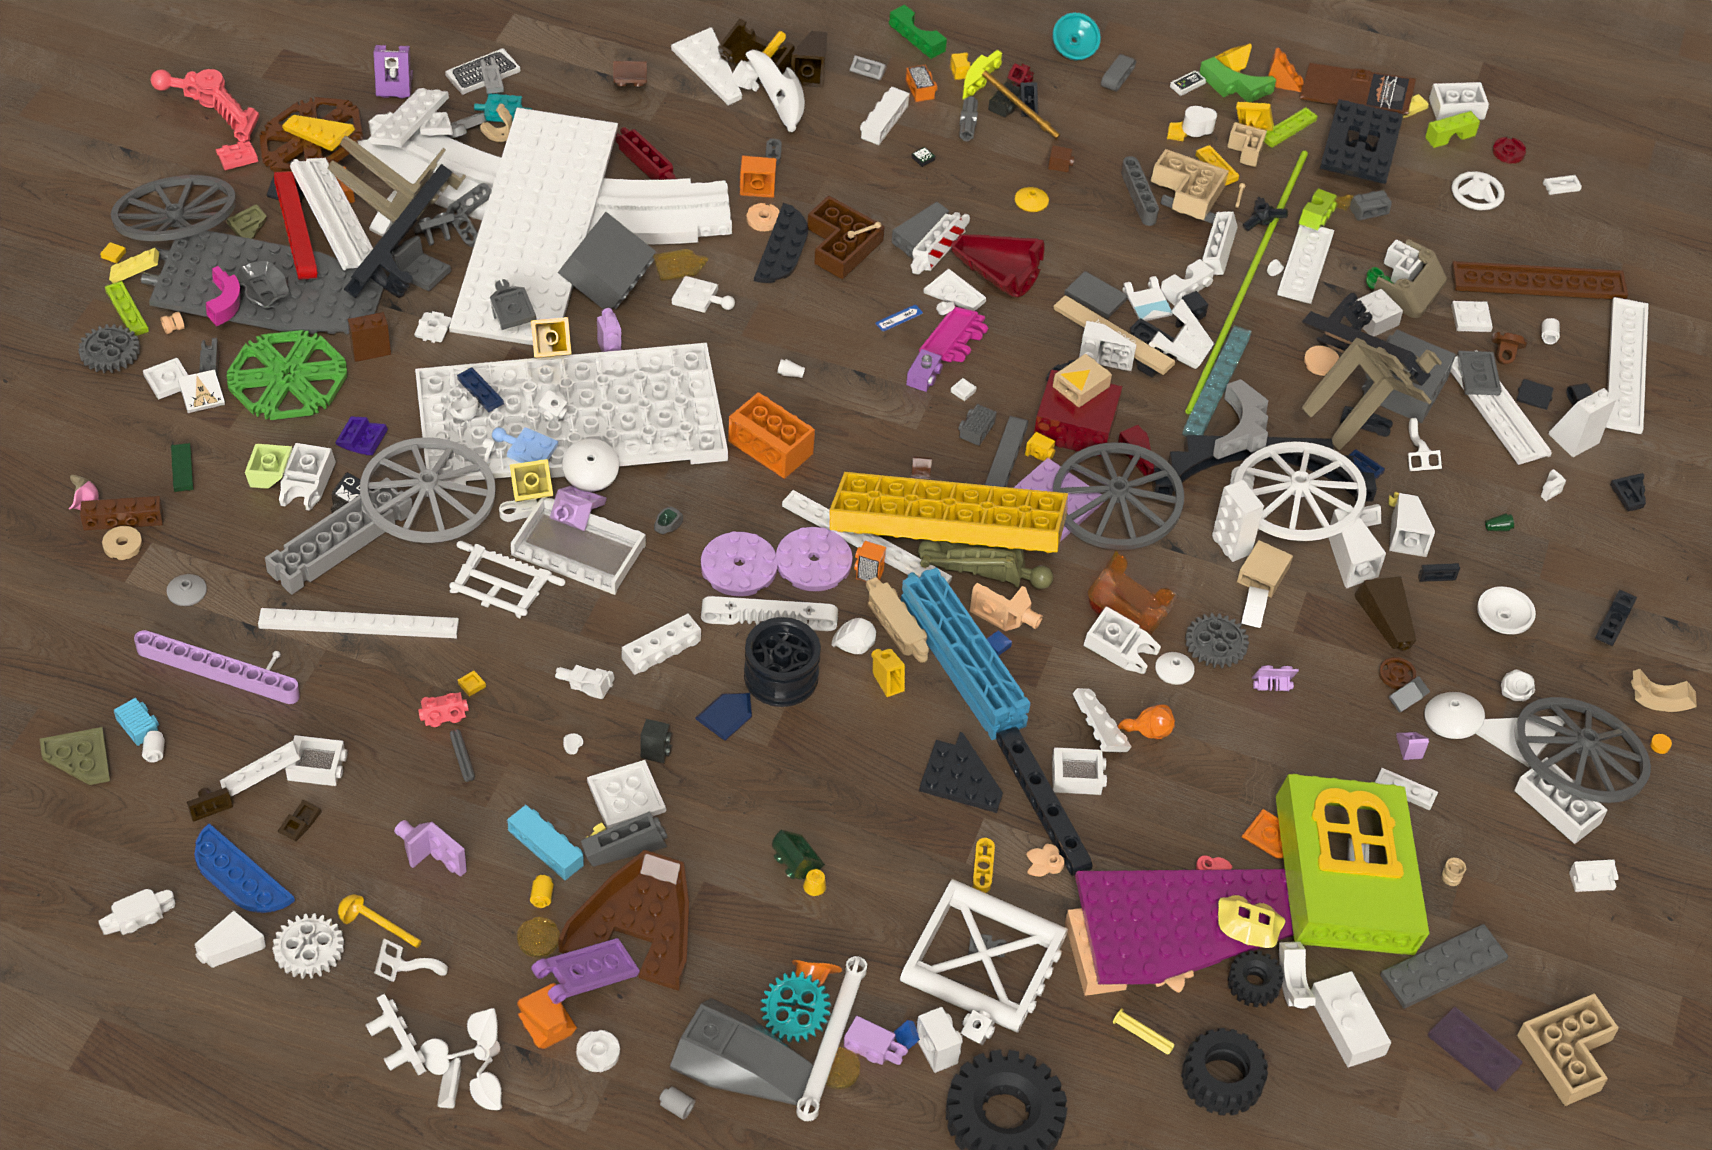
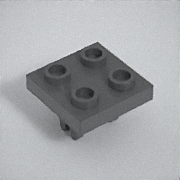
M447 212L433 217V219L430 217L421 219L413 229L415 234L424 232L428 245L431 246L434 244L430 230L440 227L445 241H448L451 238L447 225L455 219L453 213L447 215Z

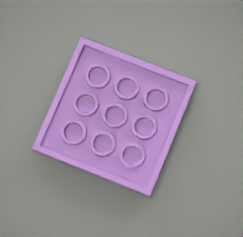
M1047 458L1014 488L1053 492L1054 480L1061 466ZM1069 472L1061 488L1086 487L1089 485ZM1068 494V515L1102 494ZM1104 502L1092 508L1091 510L1079 516L1078 518L1074 519L1073 521L1080 525ZM1065 526L1060 542L1071 533Z

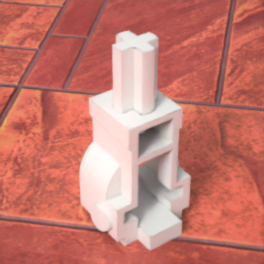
M576 665L573 670L562 667L557 668L555 675L558 679L569 681L571 689L583 691L589 696L599 699L605 697L609 688H612V682L615 679L612 671L607 672L598 668L591 670Z

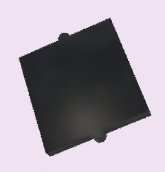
M1523 379L1521 387L1518 388L1519 394L1516 401L1547 410L1549 402L1553 399L1551 396L1554 388Z

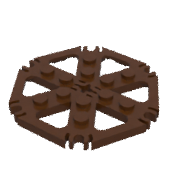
M314 97L315 101L309 98L308 103H304L301 100V105H299V102H296L268 121L267 125H264L266 131L260 132L261 155L264 165L266 167L269 166L273 172L292 171L290 168L291 164L287 162L303 151L305 161L313 158H326L328 164L332 160L336 163L350 154L343 146L339 144L337 147H341L328 157H323L321 146L284 131L283 124H279V122L288 118L293 112H299L300 116L318 119L317 109L319 105L337 106L336 109L321 119L345 123L353 118L355 130L348 137L358 143L357 140L362 141L364 135L361 114L357 105L353 106L349 100ZM268 141L287 142L273 152L268 150Z

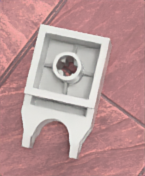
M295 443L281 480L279 497L281 506H286L294 498L302 496L305 497L304 505L306 510H311L321 499L336 463L331 448Z
M1107 606L1087 633L1084 642L1085 647L1125 670L1141 674L1146 672L1148 666L1138 653L1144 652L1157 655L1161 648L1146 631L1139 628L1140 625Z

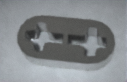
M774 138L769 139L766 143V158L775 156L777 158L776 166H778L781 162L782 143Z

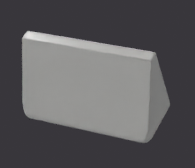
M855 55L850 71L881 80L887 67L886 64Z

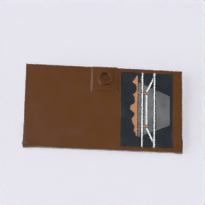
M1309 63L1300 100L1337 105L1338 99L1408 116L1416 79L1375 73L1365 69H1348Z

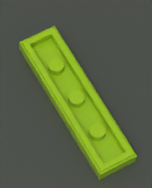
M1305 107L1274 126L1273 131H1267L1264 142L1273 148L1317 121L1318 116Z
M120 281L105 286V290L125 327L129 328L130 332L134 331L135 336L149 332L144 319L123 282Z

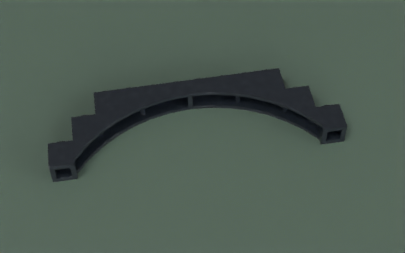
M1187 435L1184 452L1170 451L1168 463L1174 468L1183 483L1200 471L1228 462L1245 460L1256 451L1251 453L1245 449L1217 459L1213 456L1215 440L1224 436ZM1267 437L1266 447L1284 442H1307L1334 450L1332 438ZM1289 452L1278 455L1287 464L1301 467L1304 453ZM1309 454L1307 470L1315 472L1333 463V461L1318 455ZM1344 455L1354 464L1352 455ZM1271 456L1263 459L1266 461H1275ZM1341 466L1322 475L1331 481L1354 482L1348 472ZM1154 468L1153 474L1160 472L1162 470L1160 468ZM1360 472L1366 485L1365 501L1373 502L1377 491L1374 473ZM1167 476L1152 481L1153 492L1172 496L1174 488ZM1345 489L1355 498V501L1358 500L1357 489Z

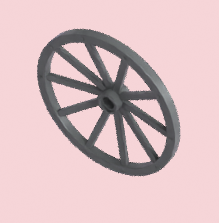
M183 175L159 179L139 186L122 196L111 210V219L114 228L120 234L132 239L167 241L185 238L211 229L229 217L236 206L235 191L227 182L210 176ZM185 185L179 202L171 204L162 188ZM192 185L211 186V188L184 207ZM218 189L227 195V197L195 207ZM156 191L166 208L164 210L137 200V198ZM131 203L158 214L121 213ZM226 203L218 213H198ZM120 219H155L130 227L120 221ZM186 219H206L194 225L186 221ZM164 223V224H163L158 230H156V231H143V230H140V229H143V228H147V227H151V226H155V225H159V224ZM181 225L184 227L166 231L169 227H180Z
M1103 443L1080 450L1064 462L1056 474L1053 484V492L1068 494L1106 492L1070 515L1067 513L1064 524L1071 533L1081 540L1106 549H1136L1159 541L1175 527L1183 510L1184 489L1180 477L1174 468L1153 451L1133 444ZM1107 453L1134 455L1122 477H1117ZM1101 454L1112 480L1078 463ZM1140 458L1153 463L1162 470L1128 482V478ZM1071 469L1106 485L1061 488L1066 475ZM1167 476L1173 485L1176 497L1133 487ZM1133 495L1176 503L1175 509L1170 518L1164 522ZM1107 499H1111L1096 534L1083 529L1073 521ZM1126 499L1160 528L1145 536L1136 538ZM1116 503L1121 505L1130 539L1102 537Z
M1543 698L1527 705L1516 721L1514 730L1515 740L1526 762L1547 782L1573 796L1595 802H1621L1639 794L1650 777V759L1641 740L1622 721L1597 706L1571 698ZM1544 709H1552L1572 730L1538 717L1534 713ZM1562 709L1585 713L1584 728L1581 730ZM1592 717L1604 722L1614 730L1598 734L1591 729ZM1529 719L1569 737L1526 736V720ZM1622 736L1635 753L1600 741ZM1529 743L1573 745L1542 763L1531 749ZM1604 750L1638 761L1640 766L1639 779ZM1577 752L1580 754L1574 783L1562 778L1549 769L1550 766ZM1598 755L1626 777L1633 785L1626 789L1615 791ZM1587 756H1591L1607 791L1593 790L1580 786Z

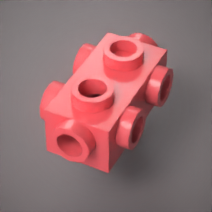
M461 692L449 693L440 697H424L421 700L422 709H418L420 720H425L426 726L430 725L431 727H438L442 722L446 721L452 723L460 722L462 718L466 717L465 712L469 711L467 700H462Z

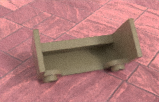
M1407 239L1406 245L1419 251L1418 258L1424 263L1422 271L1413 282L1408 279H1399L1393 284L1378 277L1374 292L1382 289L1403 310V314L1412 318H1419L1445 286L1447 276L1434 251Z

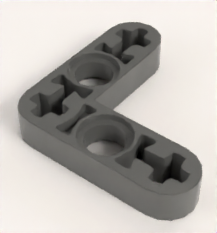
M486 183L477 185L447 208V215L453 213L455 220L452 223L463 241L470 247L475 246L478 231L469 219L468 214L489 200L492 189ZM469 198H473V204L466 206V201ZM467 221V227L460 229V224ZM470 232V234H472V235L474 236V237H473V239H474L473 241H471V239H470V237H469V235H468L467 233Z

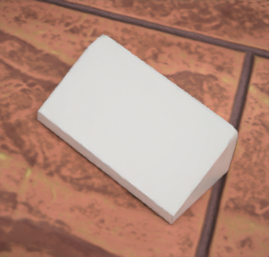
M459 1058L451 1061L448 1071L443 1074L438 1107H455L461 1074Z

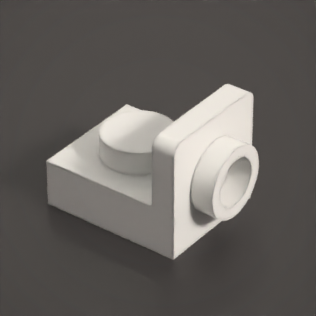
M1554 469L1550 471L1547 482L1543 486L1541 497L1545 501L1561 493L1566 482L1562 475Z

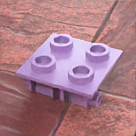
M1262 666L1252 676V679L1257 680L1253 682V688L1258 691H1267L1268 689L1272 691V680H1274V690L1278 691L1279 680V691H1289L1294 686L1290 680L1299 669H1293L1291 666H1283L1281 669H1273V666Z

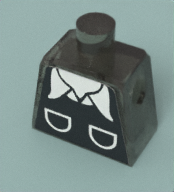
M348 472L345 473L331 493L333 502L331 507L332 513L360 495L361 479Z

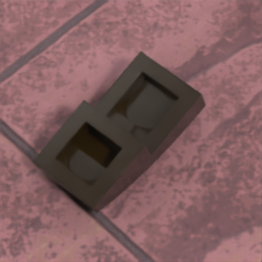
M302 800L293 815L289 814L278 832L296 842L315 822L322 812L321 809Z

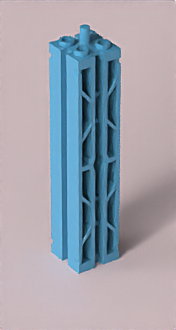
M936 567L931 570H925L919 578L914 572H911L908 578L903 580L901 602L906 604L908 612L916 618L919 627L926 632L927 645L984 730L988 732L991 740L996 739V732L1015 726L1018 729L1026 727L1028 720L1026 713H1029L1030 709L1029 700L1027 697H1024L1023 691L950 585L941 576V572Z

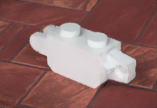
M145 889L114 902L111 907L113 913L99 920L103 934L121 931L122 935L132 933L147 924L157 922L163 918L162 913L174 908L173 892L164 890L154 894L152 890Z

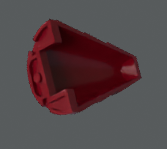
M960 234L952 242L951 249L952 253L971 270L977 271L983 278L990 281L1001 291L1012 297H1021L1030 290L1041 269H1038V266L1040 265V260L1043 261L1045 244L1044 240L1038 238Z

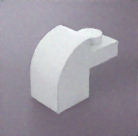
M1249 586L1241 624L1261 627L1269 590Z

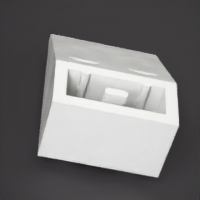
M1086 321L1079 358L1087 354L1100 365L1131 371L1136 344L1104 324Z

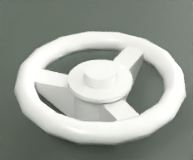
M1478 171L1460 174L1453 181L1451 188L1454 197L1462 205L1475 210L1493 209L1499 206L1504 200L1505 195L1502 184L1496 178ZM1468 178H1473L1468 183H1466L1458 189L1459 183L1461 181ZM1490 183L1497 189V199H1495ZM1469 194L1476 199L1484 198L1488 203L1479 204L1471 202L1462 195Z

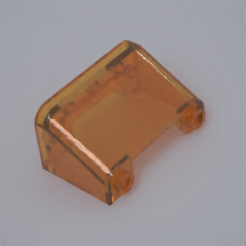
M1115 551L1091 585L1088 596L1102 609H1105L1106 606L1140 625L1139 628L1151 636L1170 612L1178 595L1168 588H1161L1153 595L1124 574L1128 561L1122 554Z

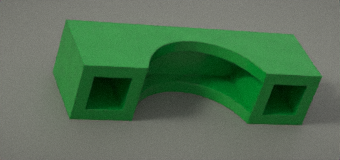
M906 5L890 12L889 25L922 51L923 54L932 59L946 52L947 39L937 30L924 31L914 25L915 12Z

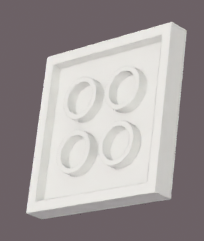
M645 760L587 777V783L607 829L649 811L653 816L666 812L664 802Z

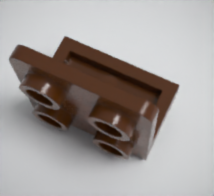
M613 61V82L617 83V86H627V83H633L634 86H644V83H647V61Z

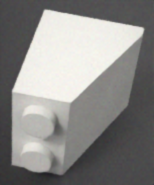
M1399 493L1391 519L1389 551L1427 557L1435 530L1419 497Z

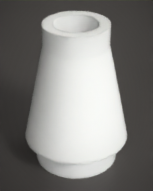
M781 359L777 373L781 374V376L802 378L805 367H801L788 359Z

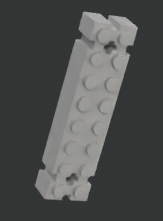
M385 478V479H383V480L380 481V482H383V481H391V480H390L389 478ZM397 487L380 488L374 491L368 489L369 498L375 509L403 493L402 490L397 492ZM359 495L286 543L283 551L276 550L266 556L267 573L276 581L281 580L282 586L292 595L304 587V581H313L385 533V531L368 517ZM408 497L380 515L395 524L397 519L403 521L408 517L412 509V499Z

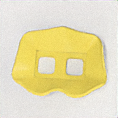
M1239 895L1219 900L1218 917L1222 932L1247 945L1269 948L1277 944L1280 931L1285 924V919L1277 914L1272 907L1265 903L1252 905L1246 898ZM1240 906L1250 910L1249 919L1238 915ZM1259 913L1269 915V925L1258 921Z

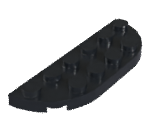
M784 202L782 204L754 276V281L773 283L781 278L786 279L796 269L806 243L808 225L804 216L792 205Z

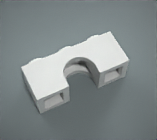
M1199 259L1187 266L1185 279H1181L1174 274L1162 281L1161 291L1164 297L1175 306L1182 299V296L1195 291L1199 292L1201 289L1210 286L1213 282L1214 270Z

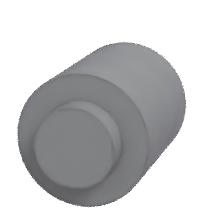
M674 1087L666 1088L660 1096L661 1106L683 1120L688 1117L695 1105L694 1099Z

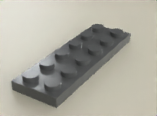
M1485 924L1382 971L1380 976L1405 1009L1507 961L1508 955Z

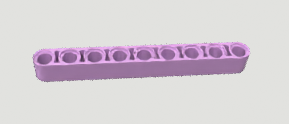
M143 630L135 634L134 641L137 653L143 657L286 704H294L300 698L298 682L294 678L150 631Z

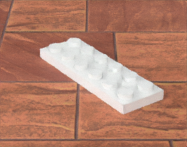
M417 89L370 137L371 144L402 146L449 98L448 92L438 89Z
M1300 224L1277 295L1312 303L1334 230L1320 227L1317 231Z

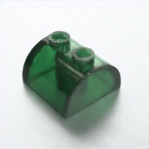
M781 829L772 841V848L776 852L774 858L780 864H786L788 868L785 872L790 878L805 879L810 870H820L825 865L803 835Z

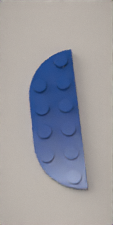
M208 824L201 831L196 840L194 854L197 867L208 881L237 906L248 911L265 913L283 909L295 901L292 894L211 824Z

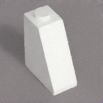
M235 911L195 943L196 957L203 964L207 963L212 968L266 947L264 936Z

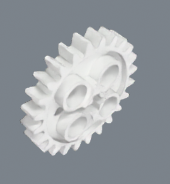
M315 913L311 918H308L307 914H304V919L296 916V922L288 920L289 926L282 925V932H276L277 939H273L275 961L279 963L280 968L284 967L285 973H289L292 970L293 977L301 973L302 979H304L306 974L313 978L316 972L319 976H322L321 970L324 969L330 972L329 965L336 967V960H341V953L344 952L342 931L338 930L337 924H332V919H328L325 922L324 915L319 919H316Z

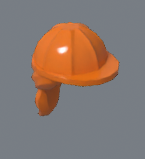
M1161 704L1145 709L1137 719H1124L1119 723L1118 728L1127 732L1139 731L1148 738L1162 739L1168 736L1173 728H1175V718L1169 706Z

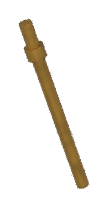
M985 70L982 73L985 79L1038 123L1044 132L1047 131L1055 139L1060 136V133L1051 127V123L1047 120L1044 121L988 71Z

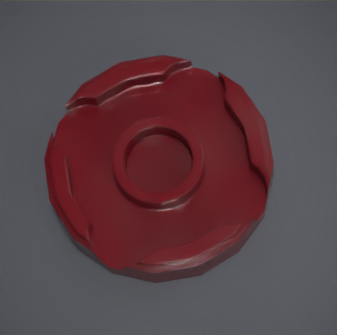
M1502 137L1495 141L1492 151L1494 156L1500 161L1518 163L1524 159L1526 147L1520 140Z

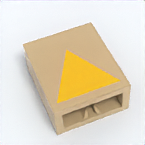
M1084 354L1055 374L1053 387L1076 406L1081 407L1110 387L1112 374L1093 358Z

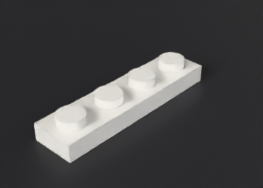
M291 741L220 780L222 788L227 787L230 797L293 764L300 760L297 746Z

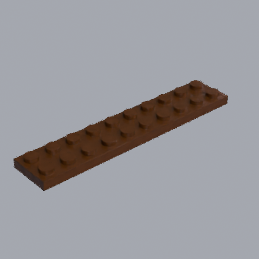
M1453 261L1451 265L1456 291L1613 299L1615 297L1626 300L1628 297L1624 272L1622 270Z

